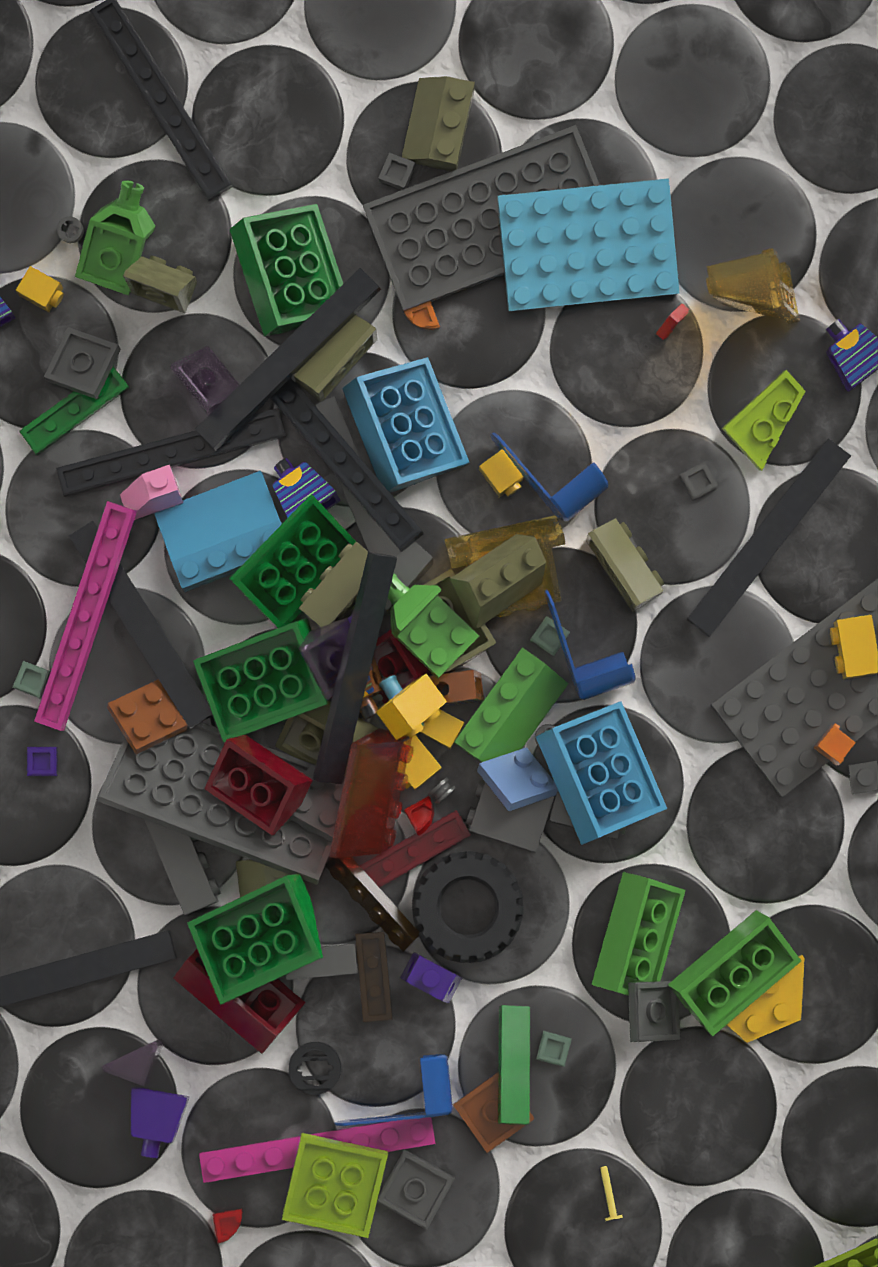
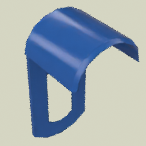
M494 432L490 434L497 448L505 451L527 483L562 521H569L608 488L609 484L605 475L593 462L551 497L500 436Z
M545 590V598L579 698L586 700L633 684L636 680L633 665H628L624 652L576 668L574 667L554 602L549 591Z
M445 1054L423 1055V1058H420L425 1112L347 1119L334 1122V1125L349 1126L451 1114L453 1104L448 1057Z

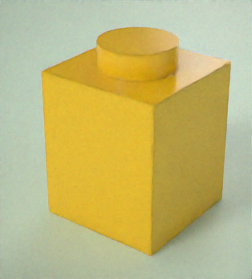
M29 266L16 289L20 297L47 312H50L52 307L56 308L64 295L61 292L63 287L60 282Z
M503 449L479 466V471L499 498L504 494L509 497L522 487L519 483L523 481V476Z
M438 709L441 714L428 724L424 721L425 725L420 733L451 750L454 741L464 726V722Z

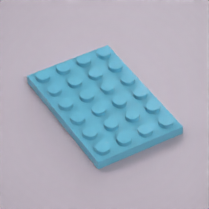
M669 179L497 196L508 311L680 294Z

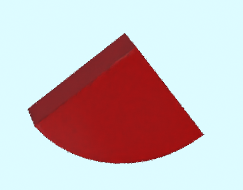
M681 303L668 316L656 332V335L662 340L666 339L673 332L677 324L686 317L690 309Z
M427 796L404 809L418 836L423 834L432 823L434 817V806L431 798Z
M242 1208L213 1214L218 1244L227 1241L237 1232L242 1221Z

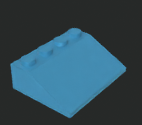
M428 357L356 377L342 388L376 477L389 492L407 488L470 463Z
M261 470L185 499L182 504L154 513L174 570L184 592L235 573L282 524Z
M622 701L551 728L536 736L581 845L667 809Z

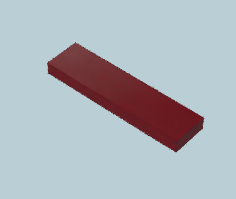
M455 810L431 824L420 836L415 833L361 864L360 867L380 888L471 836L458 811Z

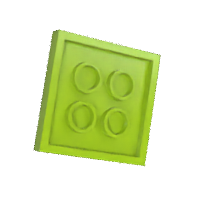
M301 1133L282 1220L368 1238L388 1151Z

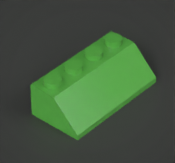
M522 647L456 738L454 744L480 763L522 749L569 683Z
M623 872L592 985L629 996V982L661 981L686 890L650 878Z
M755 910L672 980L668 986L694 1018L711 1036H714L798 965L801 959L771 919Z

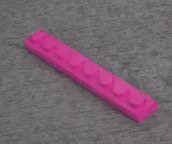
M109 501L106 503L34 722L60 731L65 729L137 513L136 510Z
M431 1117L380 1122L310 1134L388 1152L436 1144ZM301 1136L201 1152L199 1157L203 1183L293 1168Z

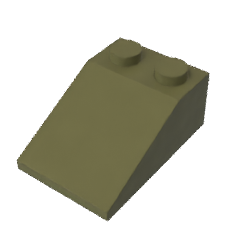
M141 256L125 270L123 275L132 294L184 314L198 283L196 277L192 275L193 271L182 266H177L176 269L166 266V261L156 256H150L149 259Z

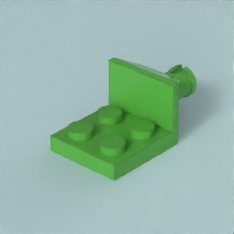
M122 181L119 198L102 207L90 218L75 277L129 296L131 291L123 277L124 272L141 257L145 241L154 232L155 224L145 208L139 206L144 187L137 183L136 187L132 188L134 182Z
M394 573L388 599L393 605L390 609L392 634L438 679L479 635L438 596L442 590L439 586L413 585L409 588Z

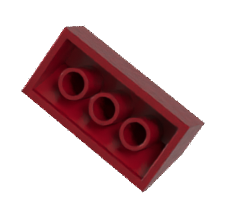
M198 949L191 954L173 977L174 980L261 1054L265 1052L306 1003L279 979H276L220 1005Z

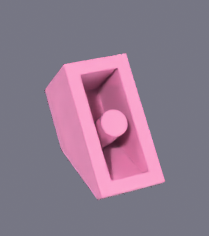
M170 465L142 474L120 494L123 506L137 511L134 520L183 503Z

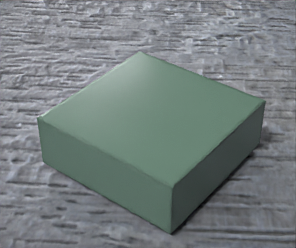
M546 616L530 641L554 657L561 644L553 620ZM562 627L566 639L570 632Z
M23 661L12 688L41 699L51 671Z
M543 1031L536 1060L565 1067L572 1038Z

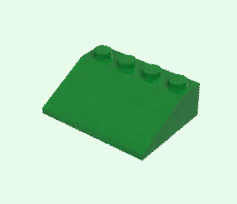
M317 204L244 217L229 229L264 337L298 329L343 285Z
M311 494L229 579L272 624L280 628L292 623L302 612L299 609L303 604L300 601L302 596L310 588L316 589L322 582L319 579L322 573L329 566L334 568L341 560L338 557L341 551L348 544L353 546L356 541Z
M307 618L193 660L223 742H226V739L248 734L329 704L318 646Z
M300 874L286 875L187 922L220 1005L323 958L312 901Z

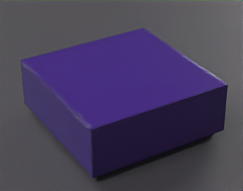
M27 747V776H57V747Z

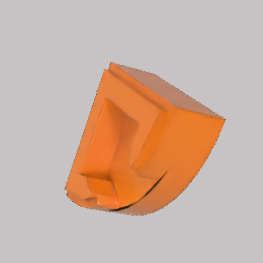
M431 301L404 311L406 318L418 328L425 330L440 328Z

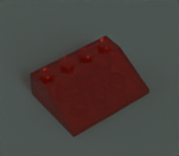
M379 728L352 743L329 857L343 858L381 854L393 846L397 831L394 830L395 819L399 818L402 810V802H399L401 791L405 790L408 781V775L405 774L406 765L410 763L414 747L410 746L412 737L409 738V736L404 735L396 740L390 731Z

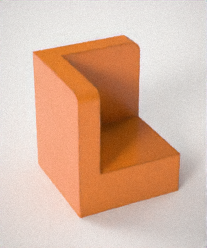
M834 723L814 746V749L837 766L843 762V758L856 742L839 730L840 726Z

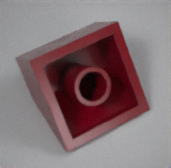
M391 629L377 639L374 658L378 669L386 678L395 675L402 689L424 674L433 676L392 634ZM384 691L379 694L383 697L382 702L386 704L389 699Z

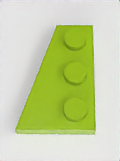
M784 370L722 428L759 471L763 470L771 451L778 443L787 422L790 421L805 393V390L787 370Z

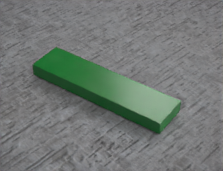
M113 366L97 399L73 391L19 432L34 453L39 455L128 390L129 386Z
M501 1005L499 1006L498 1124L529 1125L530 1007Z

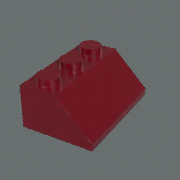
M241 735L226 739L204 789L269 834L274 835L302 805L313 780L247 735Z

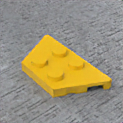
M803 955L798 956L801 959L798 965L727 1024L745 1042L748 1043L801 1020L804 977Z

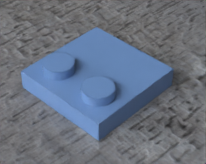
M527 747L479 763L477 769L479 775L508 811L555 796L558 791L553 779Z

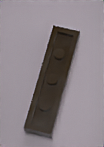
M341 848L325 865L332 877L347 889L351 898L366 910L370 919L378 924L388 935L390 941L404 952L420 936L418 934L420 932L344 848Z

